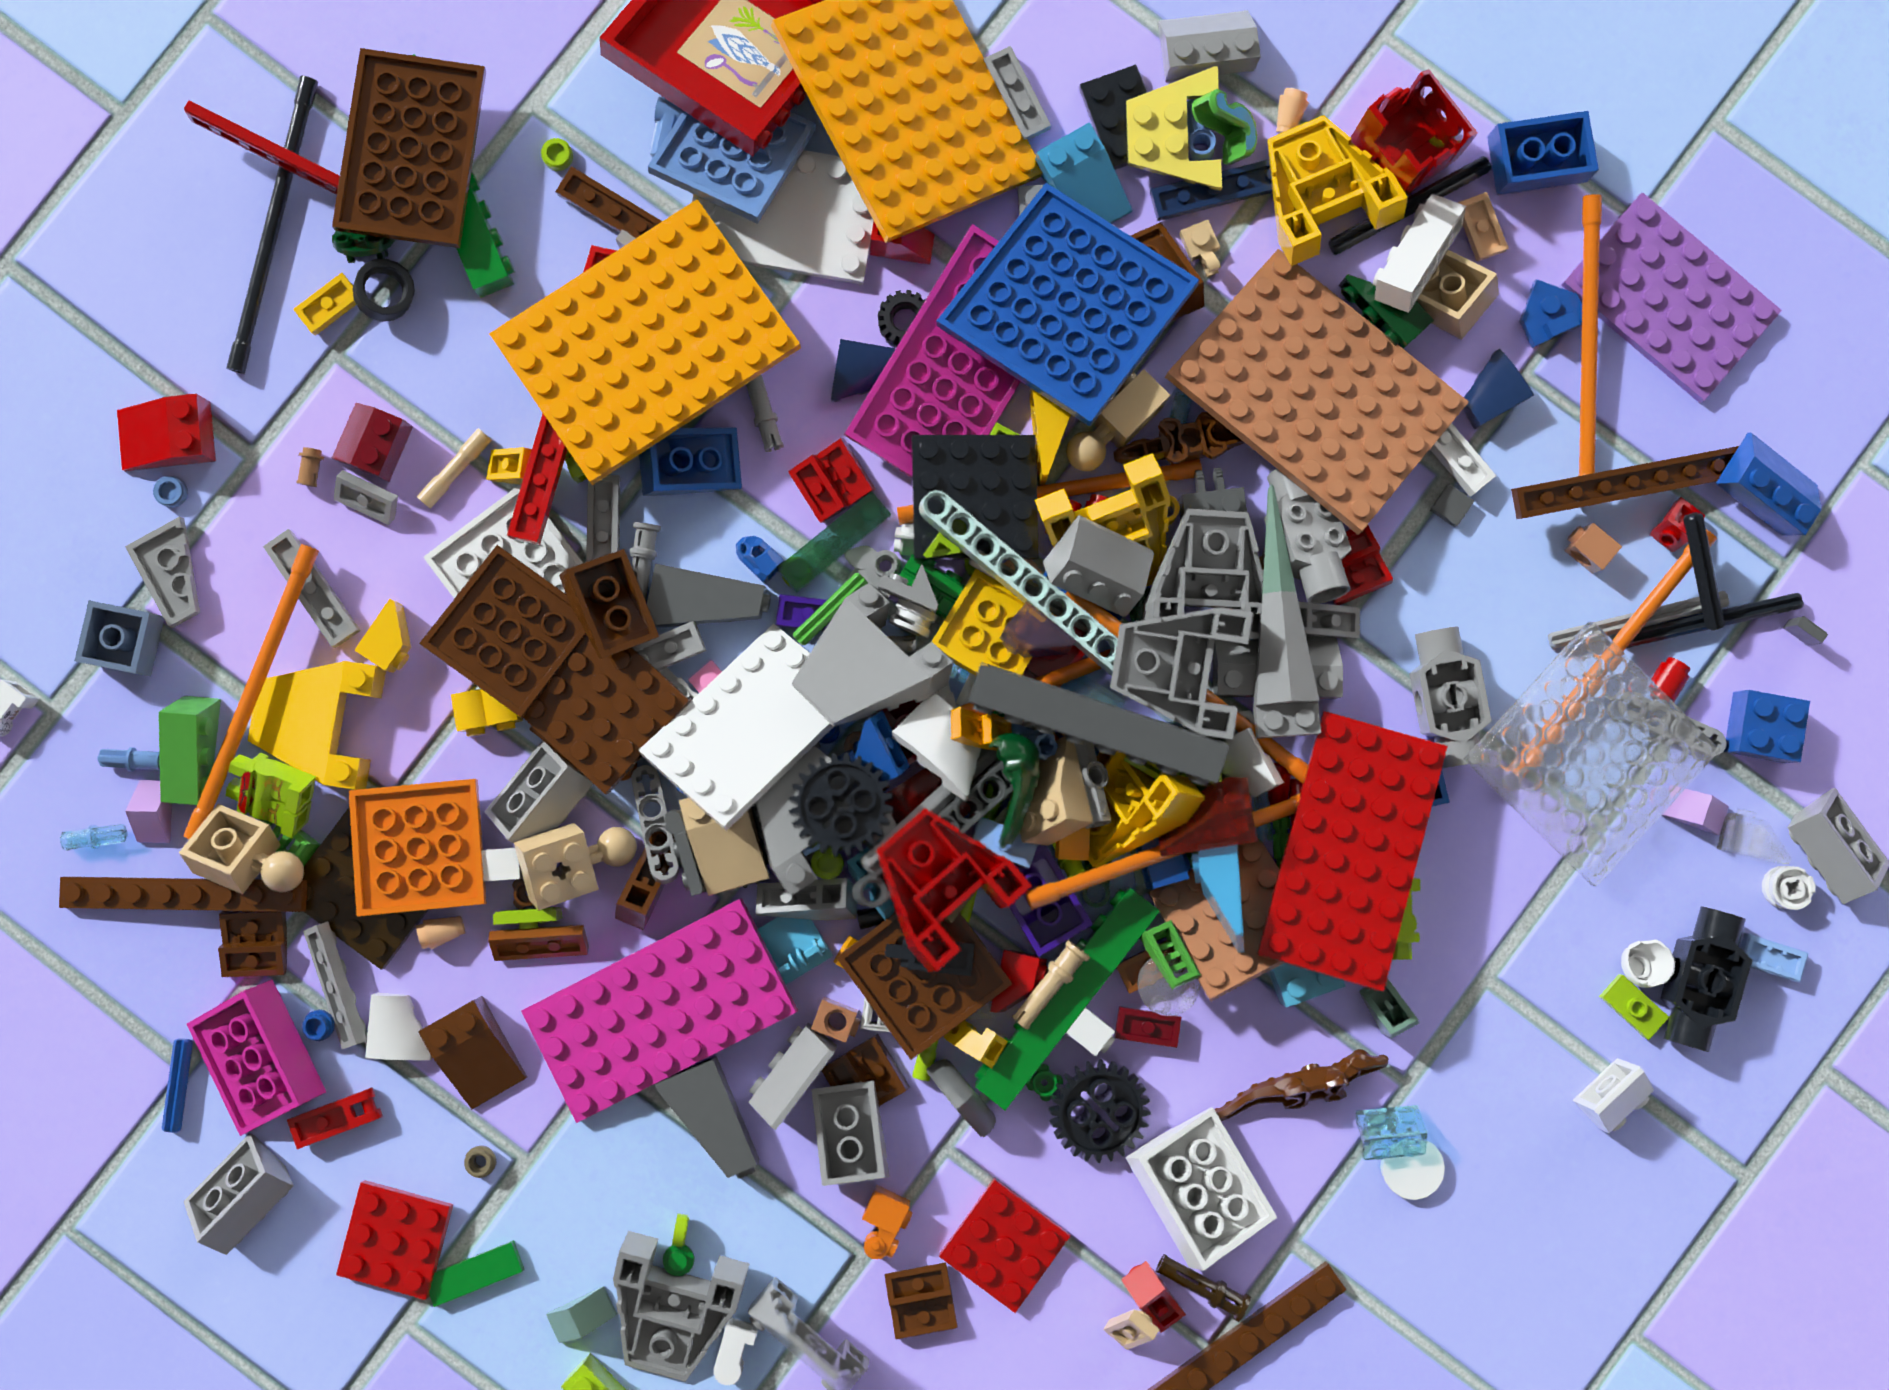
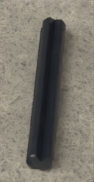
M1694 512L1685 515L1683 520L1705 627L1715 631L1723 628L1725 622L1704 517L1702 513Z

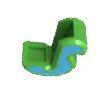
M1215 89L1194 100L1192 114L1197 123L1225 137L1223 143V163L1232 165L1251 156L1255 152L1257 146L1256 122L1251 112L1243 104L1238 102L1228 104L1226 101L1227 93Z

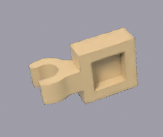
M1209 220L1180 230L1179 236L1190 261L1199 259L1207 278L1218 274V269L1221 266L1214 252L1219 251L1220 245Z

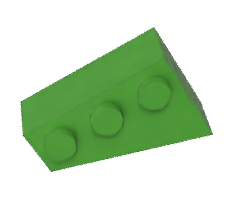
M184 695L158 712L161 802L188 805L198 804L214 765L221 705L220 698Z

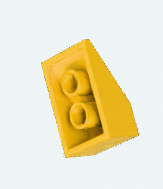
M1030 388L1029 402L1033 435L1036 437L1039 485H1045L1071 414Z

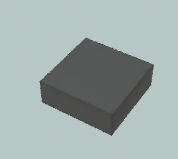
M1448 484L1430 511L1453 527H1457L1474 503V500L1451 484Z
M1805 616L1789 619L1783 627L1807 646L1821 644L1828 636L1826 631Z

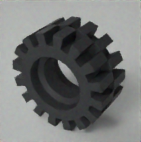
M901 290L895 291L896 295L892 296L889 294L886 297L887 300L885 302L882 301L880 305V311H878L880 333L882 337H885L886 342L889 345L890 343L894 344L895 348L906 331L900 330L895 326L893 322L894 316L902 309L911 310L917 315L926 298L923 300L918 292L914 295L911 290H906V293H901Z

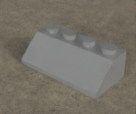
M1306 637L1319 699H1338L1343 697V663L1337 638ZM1215 639L1212 692L1218 697L1254 698L1259 641H1248V644Z

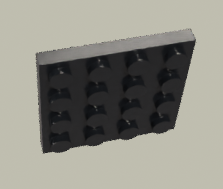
M912 435L914 560L970 559L964 552L931 558L923 556L939 533L938 530L923 519L919 511L921 500L932 491H942L1023 559L1039 558L1038 512L1035 503L1037 499L1035 435ZM937 499L928 500L927 508L929 512L934 515L941 514L943 509L942 503ZM984 539L977 541L976 549L989 555L991 552L989 542Z

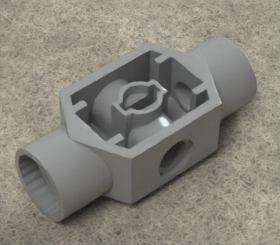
M1278 469L1273 470L1267 476L1269 486L1272 484L1275 489L1293 578L1301 580L1307 601L1310 604L1329 602L1345 595L1351 588L1341 560L1352 549L1342 521Z
M1459 626L1415 634L1420 665L1410 672L1409 675L1420 734L1434 738L1436 743L1448 746L1442 768L1483 762L1484 757L1479 732L1490 724L1492 720L1480 660L1464 655Z

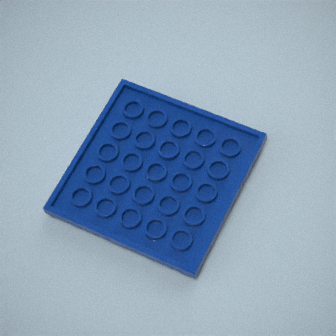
M1045 183L936 322L937 327L1091 427L1197 288L1199 279Z

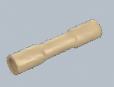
M477 428L460 447L459 452L437 476L432 478L416 497L431 509L446 493L451 483L470 462L474 461L491 443L492 439Z

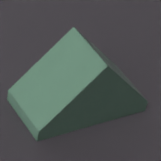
M1388 978L1384 992L1367 987L1359 991L1382 1034L1394 1038L1419 1024L1418 1018Z
M604 1286L546 1313L558 1343L581 1339L617 1315Z

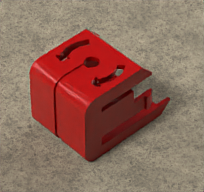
M1430 69L1418 74L1410 88L1396 87L1388 94H1382L1368 107L1350 138H1352L1351 142L1362 152L1366 150L1373 156L1372 160L1381 168L1389 169L1395 175L1406 196H1409L1457 160L1478 135V132ZM1425 87H1431L1432 91L1424 98ZM1441 111L1444 112L1446 118L1443 117V115L1441 114ZM1463 129V139L1457 141L1454 137L1460 134ZM1435 137L1437 140H1441L1445 147H1436L1429 140Z

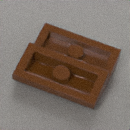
M221 911L219 913L222 944L218 947L222 977L286 974V912Z
M879 1034L874 1035L839 1056L821 1070L830 1086L874 1081L879 1107L910 1088Z
M946 1262L884 1274L895 1340L958 1328Z

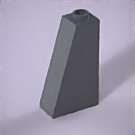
M655 563L647 607L656 628L682 626L692 621L698 625L762 619L763 612L768 613L771 594H767L768 589L765 585Z
M717 1056L677 1072L655 1084L659 1094L727 1178L736 1175L738 1179H741L755 1172L754 1167L758 1165L760 1159Z

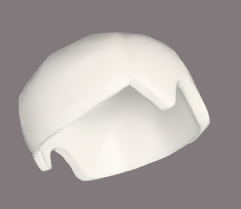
M1637 941L1624 949L1621 955V967L1627 980L1638 987L1651 988L1668 982L1675 972V959L1671 950L1661 941Z

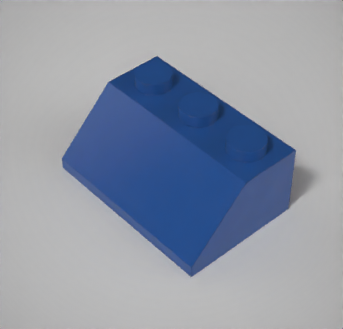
M1752 432L1746 434L1716 482V485L1782 536L1806 535L1822 510L1818 485Z

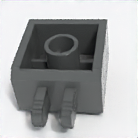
M1219 467L1214 468L1212 475L1215 490L1206 491L1203 471L1195 470L1196 493L1182 494L1178 499L1180 521L1186 509L1247 512L1244 487L1225 489L1223 471Z

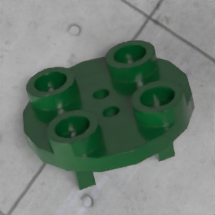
M335 231L332 235L333 247L337 252L346 255L348 263H355V257L371 256L376 254L377 259H386L385 257H388V248L395 242V239Z

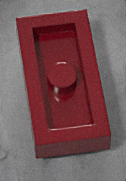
M1119 1006L1114 1037L1115 1039L1177 1048L1182 1016Z

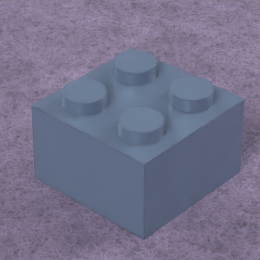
M88 600L74 661L151 677L164 618L161 615Z

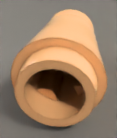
M1285 88L1283 95L1279 96L1277 134L1299 125L1309 105L1306 92L1294 88Z
M461 916L423 920L422 924L416 925L422 949L430 947L433 950L462 934H466Z

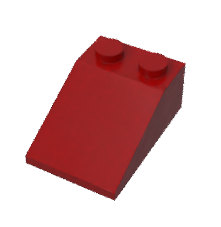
M197 393L162 397L117 410L122 471L216 461L211 401Z

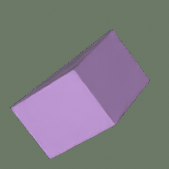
M139 780L125 810L137 842L170 843L172 803L161 802L160 781Z
M1668 785L1659 814L1709 833L1720 835L1729 806L1713 795Z

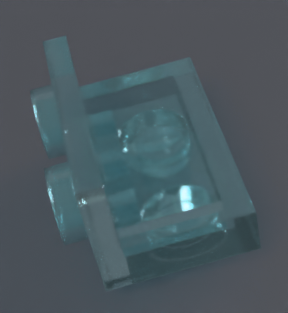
M1418 1105L1356 1111L1355 1120L1363 1143L1362 1156L1364 1160L1414 1157L1426 1153L1428 1132Z

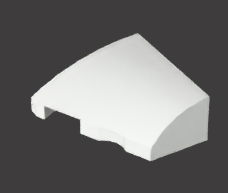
M1247 728L1234 735L1233 740L1227 739L1224 741L1230 747L1221 772L1248 790L1253 797H1258L1284 783L1270 755L1265 756L1251 728Z
M380 992L371 995L365 1058L432 1060L430 1052L418 1033L423 1028L420 1021L414 1015V1005L410 995Z

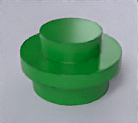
M687 1245L683 1247L670 1246L663 1255V1266L673 1276L687 1274L694 1265V1253Z

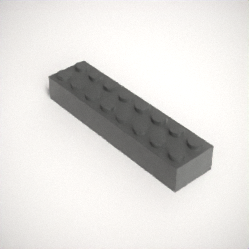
M983 662L980 664L968 701L974 703L973 709L991 715L992 711L996 710L1005 713L1004 719L1022 725L1023 721L1026 720L1035 723V730L1053 735L1054 730L1065 733L1064 737L1068 741L1084 745L1085 740L1096 743V749L1107 754L1115 755L1116 750L1126 753L1125 757L1129 761L1146 766L1148 760L1156 763L1155 767L1158 770L1177 776L1179 770L1187 773L1186 777L1190 781L1208 786L1209 781L1218 783L1230 747L1221 740Z

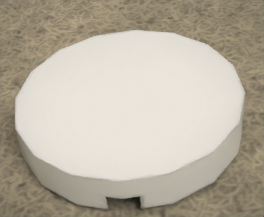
M1406 1135L1388 1144L1381 1157L1380 1170L1384 1181L1391 1191L1402 1198L1418 1200L1430 1196L1438 1189L1444 1178L1445 1165L1442 1154L1434 1144L1420 1136Z

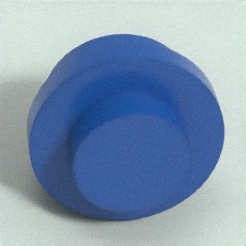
M321 1009L307 1014L302 1025L305 1036L314 1041L328 1039L333 1034L335 1028L333 1017L327 1011Z

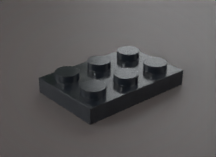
M1136 64L1079 84V91L1093 129L1105 147L1115 170L1128 166L1126 101L1147 93Z

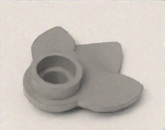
M859 546L844 554L846 560L855 568L847 580L858 572L866 579L867 583H870L886 599L890 597V594L878 590V584L882 574L890 577L891 573L899 574L901 562L894 552L889 550L877 552L870 546ZM889 561L892 564L889 571H882L880 569L881 562Z

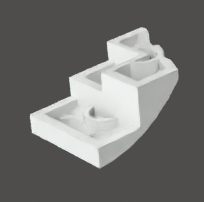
M935 693L916 707L892 731V736L895 741L917 755V762L942 778L943 787L966 801L969 798L970 786L975 775L976 763L980 756L981 748L951 740V710L954 708Z

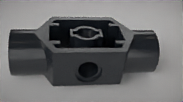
M1700 906L1693 935L1676 940L1673 951L1675 972L1668 982L1664 983L1660 997L1671 1009L1663 1039L1709 1052L1717 1024L1736 1021L1752 964V959L1739 947L1746 922L1745 918Z

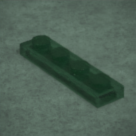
M871 491L779 565L777 571L794 591L798 593L846 552L891 517V513Z

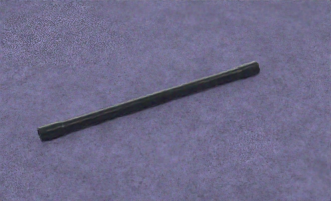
M301 75L294 98V108L284 148L298 155L319 83L316 79ZM280 166L277 171L236 337L232 343L226 366L227 370L240 374H245L251 352V341L294 173Z

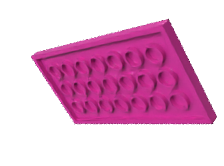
M973 224L963 237L843 434L911 478L912 435H989L1021 382L937 327L936 320L999 242Z
M742 898L521 1010L576 1123L799 1011Z

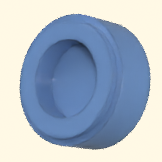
M164 476L156 481L153 487V495L159 504L175 508L186 501L188 489L182 480L174 476Z

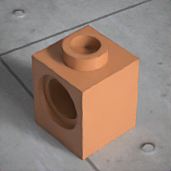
M1592 523L1585 527L1578 526L1568 537L1567 540L1570 544L1564 551L1593 574L1602 571L1622 546L1595 523Z
M823 997L811 1030L846 1043L849 1035L855 1037L861 1019L856 1018L858 1009ZM836 1012L843 1014L846 1018V1025L840 1029L832 1027L829 1022V1016Z

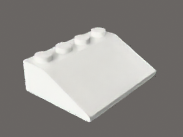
M1213 1107L1157 1136L1125 1157L1189 1268L1206 1270L1278 1218Z

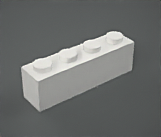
M1435 194L1430 195L1425 205H1419L1413 224L1405 227L1401 235V243L1398 247H1392L1387 258V265L1384 269L1379 268L1374 277L1373 286H1376L1374 300L1405 312H1410L1461 230L1466 209L1465 205Z

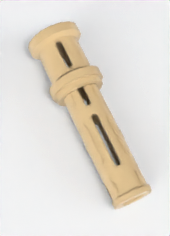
M1070 940L1066 941V948L1055 961H1050L1048 964L1049 972L1018 1011L1013 1014L1012 1018L1015 1021L1018 1020V1023L1025 1029L1030 1028V1025L1064 983L1068 984V982L1073 980L1072 975L1082 962L1090 959L1082 949Z

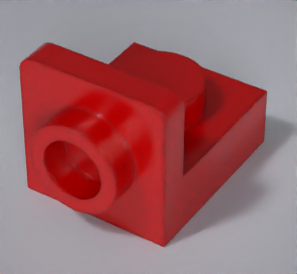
M1680 497L1673 503L1663 521L1652 529L1650 535L1668 550L1675 552L1688 542L1683 520L1684 516L1694 512H1702Z

